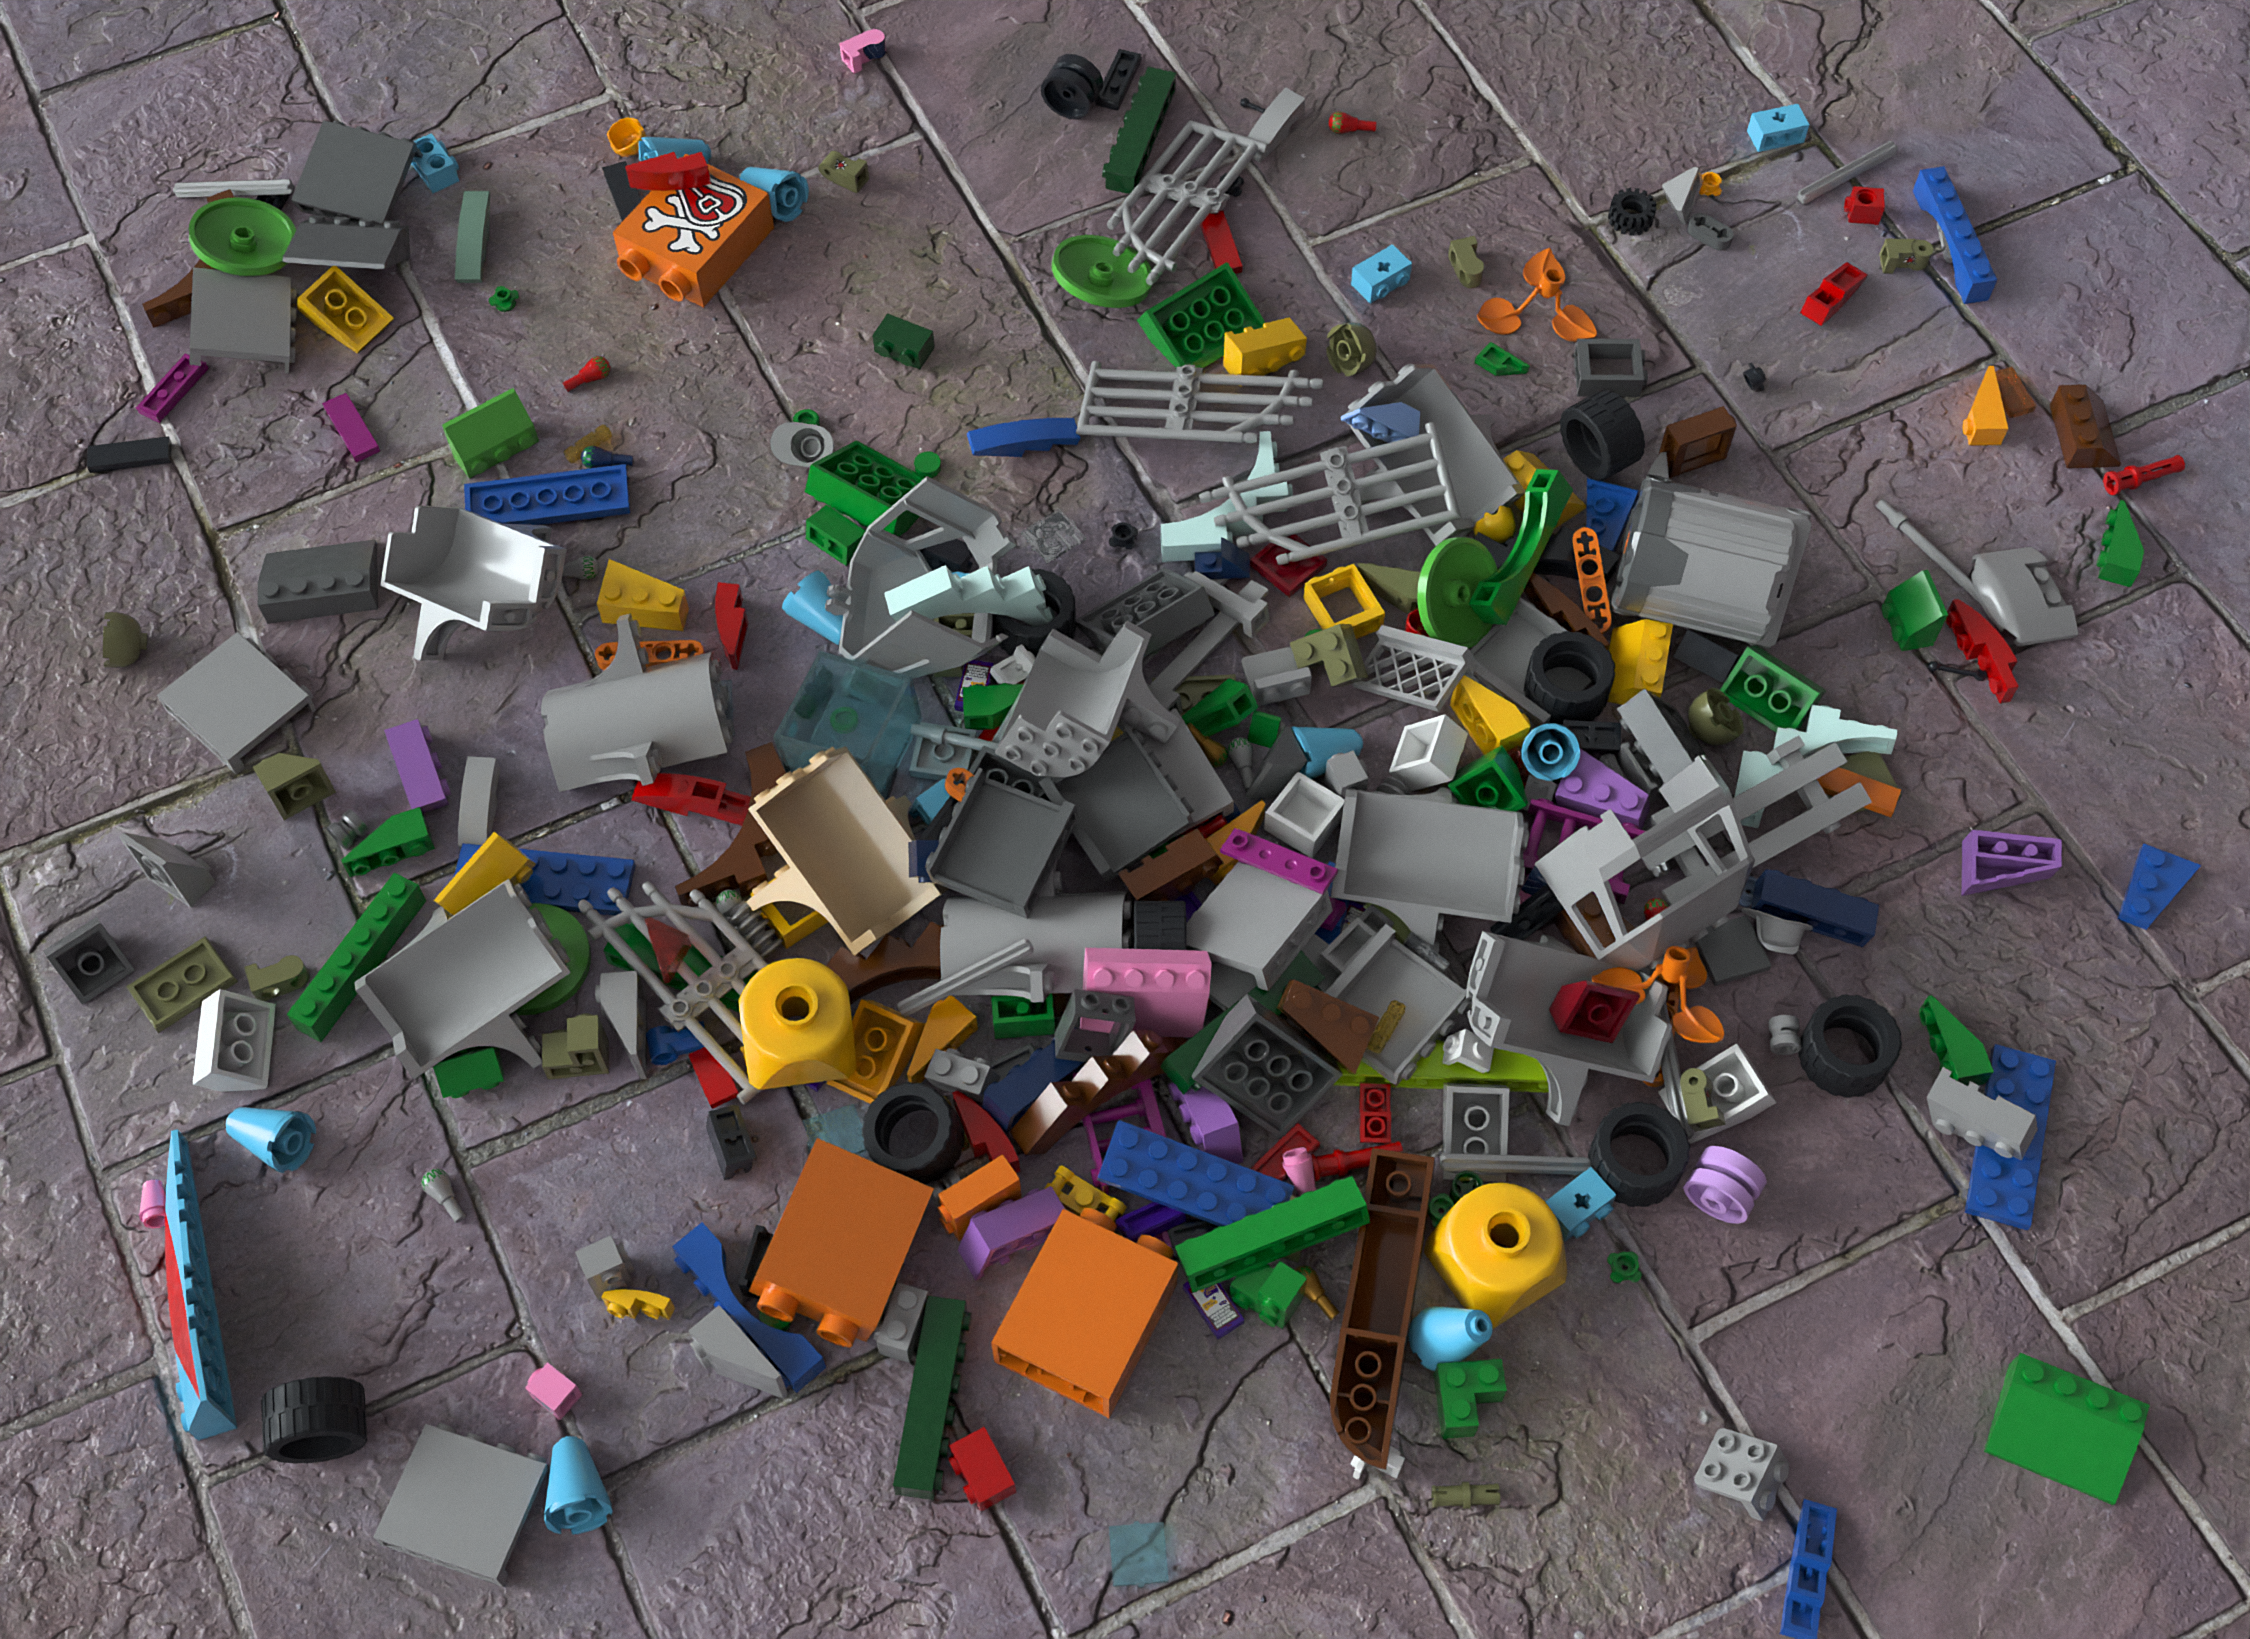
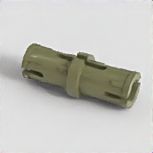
M1461 1482V1485L1452 1486L1432 1485L1431 1498H1434L1432 1506L1433 1508L1438 1506H1462L1463 1509H1470L1471 1505H1500L1499 1484L1469 1485V1482Z

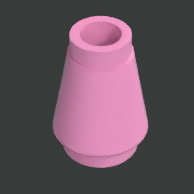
M1304 1147L1295 1148L1284 1153L1282 1156L1284 1160L1282 1166L1298 1195L1301 1196L1305 1192L1315 1191L1312 1155L1307 1153Z
M160 1180L146 1181L142 1186L139 1219L147 1228H160L165 1226L166 1193Z

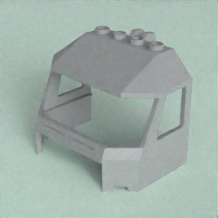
M927 476L871 523L850 561L847 589L834 584L828 586L827 595L831 599L826 600V611L834 615H843L839 652L851 663L900 684L906 680L962 666L986 654L1009 636L1001 633L990 640L993 615L991 613H974L972 638L913 610L896 622L890 616L884 594L932 572L920 549L961 537L979 564V569L988 566L993 574L996 575L998 560L1017 546L1012 536H1006L1000 526V523L1003 521L997 511ZM906 510L941 526L910 540H904L883 530Z
M1706 754L1696 757L1695 762L1659 788V791L1675 813L1636 838L1631 839L1616 815L1609 809L1600 815L1603 822L1591 830L1585 825L1535 863V866L1598 960L1636 972L1647 965L1652 970L1657 964L1663 963L1667 948L1671 946L1687 948L1689 946V938H1691L1693 943L1708 934L1706 927L1712 925L1714 929L1718 928L1730 920L1727 914L1737 908L1755 859L1750 851L1730 790ZM1717 814L1721 816L1740 859L1738 864L1728 870L1699 828ZM1687 831L1717 877L1627 934L1608 880L1642 857ZM1592 891L1596 894L1616 939L1614 943L1606 948L1602 946L1576 907V903Z

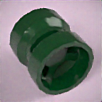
M1463 1171L1457 1174L1449 1192V1197L1454 1205L1463 1196L1484 1185L1482 1179L1472 1171Z

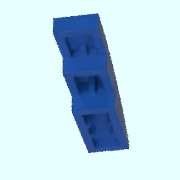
M1041 418L996 424L968 431L967 438L973 455L1022 457L1025 450L1050 451L1053 444L1077 445L1080 435L1076 434L1077 426L1074 418Z
M1804 1499L1802 1502L1788 1574L1780 1629L1781 1635L1794 1639H1817L1820 1609L1825 1599L1827 1572L1832 1561L1837 1508Z

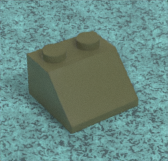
M277 753L253 766L255 773L283 820L336 793L318 759Z

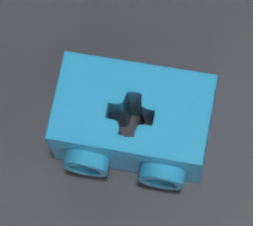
M1799 104L1752 113L1747 132L1757 151L1761 152L1804 143L1809 123Z
M1392 244L1354 266L1351 285L1369 303H1372L1379 298H1384L1397 287L1404 286L1410 280L1412 263Z
M1590 1167L1545 1202L1555 1214L1561 1228L1563 1241L1566 1242L1572 1236L1576 1239L1581 1237L1590 1228L1589 1223L1594 1219L1602 1220L1607 1217L1614 1209L1612 1204L1616 1194L1595 1170Z

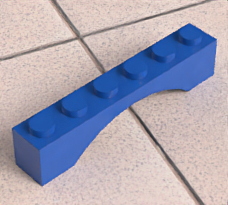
M1945 166L1920 170L1913 193L1920 208L1935 218L1945 235L1952 257L1955 285L1963 303L1988 301L1997 278Z
M703 1222L672 1246L677 1256L673 1261L684 1274L690 1272L696 1278L693 1284L704 1297L708 1294L711 1295L716 1301L713 1304L714 1308L718 1305L721 1306L779 1372L786 1388L790 1385L797 1393L826 1368L823 1357L802 1334L788 1333L770 1327L753 1317L739 1303L729 1286L726 1271V1253L723 1245Z

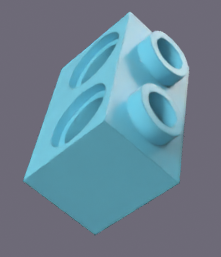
M430 133L414 141L423 156L422 158L414 156L411 164L432 193L459 182L457 175L459 166L453 156L449 157L447 155L448 151L441 140L437 141L433 134Z

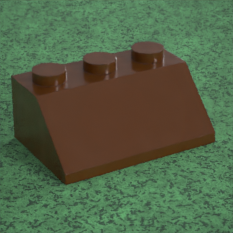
M2086 384L2059 385L2050 403V409L2066 468L2120 467L2121 461L2104 401Z

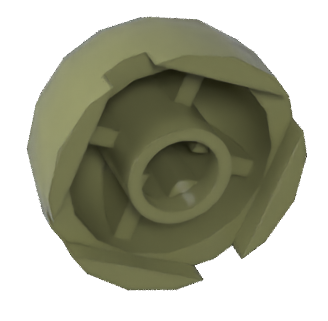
M1354 322L1343 323L1333 327L1328 333L1327 339L1330 338V346L1326 347V353L1329 363L1336 372L1341 373L1342 371L1348 377L1367 370L1375 360L1377 353L1376 341L1372 332L1364 325Z
M105 612L104 619H110V621H107V626H103V658H109V660L104 662V667L120 668L134 664L139 659L141 650H147V633H142L140 624L128 614Z
M1713 687L1701 693L1693 700L1688 710V721L1690 724L1688 728L1694 738L1700 739L1712 746H1721L1734 741L1744 731L1740 713L1737 708L1734 710L1730 709L1727 703L1731 700L1719 689Z

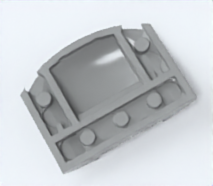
M2032 547L1976 554L1972 557L1971 563L1975 562V570L1972 572L1971 577L1978 600L1990 620L2001 632L2006 629L2017 637L2013 641L2014 644L2024 646L2076 638L2078 629L2073 606L2066 605L2045 566L2048 560L2039 551Z

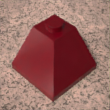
M1584 980L1563 985L1552 1002L1549 1011L1560 1032L1613 1044L1640 998V994L1635 991Z

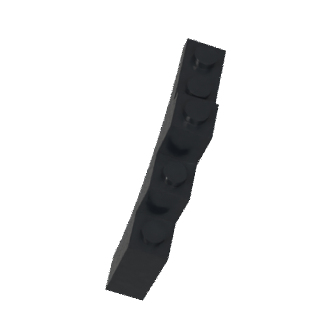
M1562 525L1557 534L1552 533L1533 573L1563 576L1579 580L1573 549V535L1575 531ZM1520 530L1515 537L1510 536L1505 545L1479 532L1473 539L1479 541L1488 549L1496 563L1497 569H1499L1513 550ZM1582 535L1581 540H1578L1577 543L1583 544L1584 554L1579 553V558L1587 554L1596 555V551L1591 553L1589 551V542L1592 540ZM1599 545L1605 584H1607L1616 572L1620 555ZM1588 560L1582 564L1581 569L1585 574L1592 575L1597 572L1598 566L1596 562Z

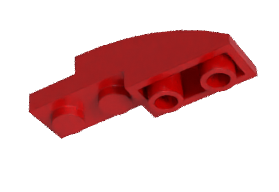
M1959 599L1952 600L1947 611L1946 623L1949 628H1952L1956 636L1958 648L1963 651L1967 660L1978 658L1979 668L1987 672L1990 690L1996 695L1999 703L2010 702L2019 687L2012 674V670L2017 663L2015 655L2000 633L1981 614Z
M658 773L653 784L642 786L641 781L638 780L631 801L683 816H688L689 811L742 826L749 809L751 797L726 790L727 783L684 774Z

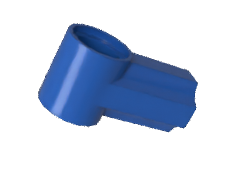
M700 1021L699 1023L706 1030L704 1021ZM657 1026L648 1030L645 1035L651 1063L654 1065L672 1063L679 1055L695 1052L704 1047L687 1027L678 1032L675 1028L669 1026Z

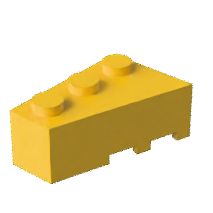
M1290 317L1264 323V328L1254 330L1250 326L1244 328V332L1234 334L1232 331L1225 332L1223 366L1232 375L1264 376L1279 370L1282 366L1292 361L1301 359L1306 354L1307 337Z
M611 559L608 560L597 601L602 623L617 624L616 621L620 616L631 613L633 621L637 620L640 627L684 631L689 606L683 589Z

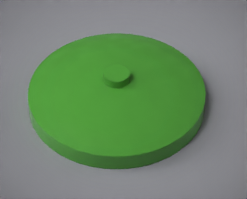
M225 198L210 202L195 212L189 224V241L195 254L209 266L229 274L258 276L275 272L288 264L283 262V255L296 232V228L285 213L268 203L249 198Z
M1079 235L1061 242L1054 252L1052 272L1058 283L1073 296L1090 304L1108 308L1134 306L1148 296L1152 286L1146 283L1147 276L1152 272V268L1146 259L1134 273H1130L1127 270L1129 263L1138 253L1135 249L1128 246L1120 256L1113 254L1114 247L1119 243L1118 240L1098 235Z
M1453 537L1439 543L1428 555L1422 567L1417 592L1419 615L1424 629L1430 638L1468 647V649L1475 646L1493 626V624L1484 623L1470 607L1469 602L1479 582L1490 577L1498 570L1491 553L1482 543L1475 539Z
M532 903L530 909L538 908L553 935L551 939L557 938L565 948L566 954L571 960L567 963L571 973L515 1010L519 1015L539 1014L562 1005L579 990L588 975L591 964V948L587 935L577 919L559 907L549 904Z

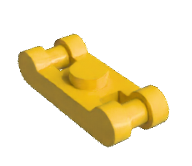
M1062 1165L1054 1173L1056 1177L1052 1183H1047L1044 1187L1045 1189L1051 1186L1064 1208L1080 1216L1084 1208L1098 1211L1103 1206L1107 1209L1105 1215L1115 1221L1117 1216H1122L1127 1209L1123 1202L1095 1188ZM1065 1184L1073 1188L1068 1195L1061 1191Z

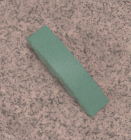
M464 191L456 248L455 280L457 283H483V262H486V243L489 241L490 191Z

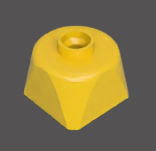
M792 958L773 962L762 968L750 979L739 998V1011L748 1079L751 1085L758 1090L844 1079L849 1078L853 1074L857 1066L847 985L833 970L811 959ZM792 1016L805 1017L804 1019L798 1021L787 1020Z
M1490 1183L1472 1190L1458 1200L1427 1238L1424 1246V1254L1464 1309H1475L1485 1312L1492 1322L1493 1329L1566 1282L1567 1262L1559 1222L1553 1211L1540 1196L1519 1185ZM1495 1243H1501V1244L1505 1245V1246L1508 1247V1248L1500 1247V1246L1496 1245Z

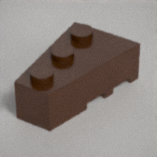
M1195 829L1166 845L1167 852L1154 859L1149 855L1142 859L1144 865L1130 873L1124 869L1118 874L1137 901H1174L1178 897L1192 892L1195 885L1202 879L1209 878L1217 873L1219 867L1224 862L1205 836L1198 829Z
M1589 893L1576 903V907L1602 946L1606 948L1616 941L1598 898L1593 893ZM1565 909L1552 918L1565 940L1568 939L1576 953L1597 958ZM1622 917L1628 934L1636 927Z
M1289 979L1277 1008L1305 1034L1312 1038L1327 1054L1334 1058L1348 1073L1356 1074L1379 1017L1297 980Z

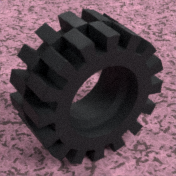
M1626 188V192L1623 189L1620 190L1618 194L1613 196L1608 214L1610 225H1614L1616 231L1622 229L1621 234L1625 235L1626 231L1630 232L1629 236H1634L1635 232L1641 235L1643 230L1647 232L1653 224L1657 207L1656 201H1653L1654 197L1652 195L1647 197V191L1645 190L1639 193V188H1635L1634 192L1631 191V188ZM1633 209L1638 211L1640 214H1630L1625 210Z

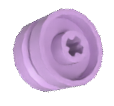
M1719 1146L1705 1148L1696 1164L1697 1169L1692 1171L1683 1187L1685 1195L1700 1210L1716 1219L1727 1223H1744L1754 1206L1753 1200L1758 1199L1767 1183L1765 1174L1751 1160L1736 1151Z

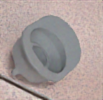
M786 422L774 430L770 439L771 450L774 456L781 462L789 465L810 467L812 463L833 453L834 440L830 432L824 427L813 424Z
M1750 908L1741 909L1743 913L1756 919L1757 936L1760 943L1766 949L1773 952L1796 954L1804 932L1813 929L1811 925L1784 920Z

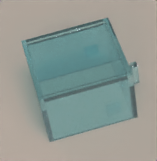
M819 651L773 737L785 772H794L800 767L803 769L811 764L809 759L822 750L825 752L831 747L839 749L846 746L878 792L883 796L914 737L910 733L912 724L920 725L923 719L912 677Z

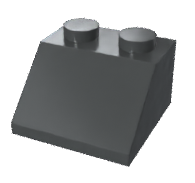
M97 917L44 950L47 959L82 1005L135 971Z

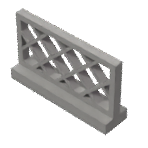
M1381 625L1376 632L1380 640L1364 662L1367 675L1376 671L1377 677L1367 682L1360 680L1352 683V686L1439 712L1466 672L1473 674L1479 664L1468 647ZM1384 650L1391 652V656L1380 661L1378 660ZM1412 657V662L1401 667L1399 666L1398 661ZM1430 662L1434 663V668L1421 673V666ZM1394 664V670L1383 675L1381 674L1382 668ZM1452 668L1456 669L1451 676L1442 678L1441 673ZM1415 669L1416 675L1403 681L1402 675ZM1437 675V682L1424 687V680ZM1397 677V684L1388 688L1384 687L1385 682ZM1418 683L1419 690L1409 694L1405 692L1406 688ZM1440 689V693L1435 701L1427 699L1426 695Z

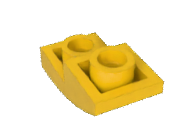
M620 1289L604 1291L602 1295L607 1311L621 1319H624L625 1315L636 1319L641 1309L642 1313L653 1319H658L661 1316L670 1320L675 1310L670 1298L648 1291Z

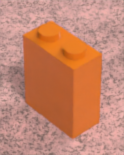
M1003 1154L938 1194L940 1206L937 1207V1210L941 1216L939 1221L948 1235L953 1233L957 1240L960 1241L963 1239L971 1217L983 1210L990 1212L997 1209L1000 1204L1012 1199L1016 1201L1022 1198L1020 1179Z

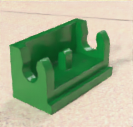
M825 505L806 520L805 539L843 565H849L865 530L828 505Z

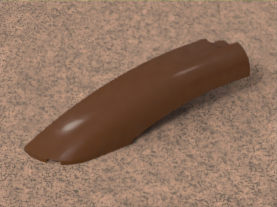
M1372 1148L1364 1196L1370 1223L1359 1227L1331 1385L1330 1412L1335 1430L1347 1449L1361 1461L1373 1467L1386 1470L1409 1340L1408 1333L1415 1303L1431 1198L1435 1157Z

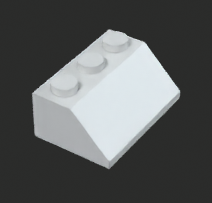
M219 989L202 1001L193 1085L219 1092L267 1088L276 1004Z

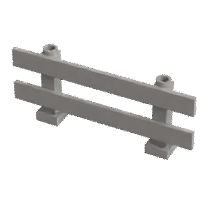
M1197 571L1185 574V578L1204 586L1211 606L1221 612L1150 685L1147 684L1151 693L1168 711L1176 708L1179 714L1183 712L1180 694L1175 692V690L1240 623L1243 624L1244 634L1253 638L1270 621L1268 603L1263 601L1269 594V589L1251 580L1238 594H1235L1223 587L1229 579H1209ZM1154 653V654L1145 656V657L1142 659V668H1143L1157 653ZM1121 719L1118 720L1116 726L1123 733L1126 732L1123 727L1124 724H1127L1131 731L1137 729Z
M1798 735L1766 755L1772 765L1780 762L1784 769L1783 771L1733 798L1740 821L1794 791L1798 792L1808 811L1748 843L1752 856L1755 859L1752 868L1819 831L1824 830L1827 835L1842 826L1839 820L1872 802L1860 782L1830 799L1825 794L1817 779L1848 762L1836 742L1804 759L1799 749L1805 746V744ZM1668 806L1651 815L1644 822L1648 829L1675 813ZM1719 814L1699 827L1706 839L1726 829ZM1687 831L1642 857L1649 871L1675 858L1686 878L1662 890L1670 906L1717 877L1710 865L1705 866L1694 847L1696 845ZM1736 850L1720 858L1727 870L1740 862Z

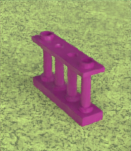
M1531 799L1527 813L1535 815L1526 850L1523 851L1525 876L1529 875L1535 863L1540 860L1536 854L1547 819L1564 824L1558 845L1574 833L1575 827L1582 828L1587 825L1589 830L1603 822V820L1556 806L1547 799ZM1622 824L1631 839L1645 832L1640 830L1635 824ZM1625 869L1608 880L1616 902L1622 904L1625 903L1630 884L1624 883L1622 879Z
M1234 828L1220 848V853L1232 857L1240 863L1254 866L1324 895L1338 874L1337 868L1237 828ZM1329 896L1333 911L1320 927L1332 932L1344 914L1346 905L1345 902Z
M1150 1079L1131 1087L1132 1090L1137 1089L1139 1099H1135V1103L1093 1112L1082 1119L1095 1169L1090 1170L1093 1185L1095 1188L1100 1187L1101 1191L1109 1195V1185L1097 1181V1177L1103 1163L1100 1153L1107 1152L1111 1138L1097 1141L1093 1125L1139 1115V1117H1145L1147 1126L1143 1127V1129L1166 1137Z

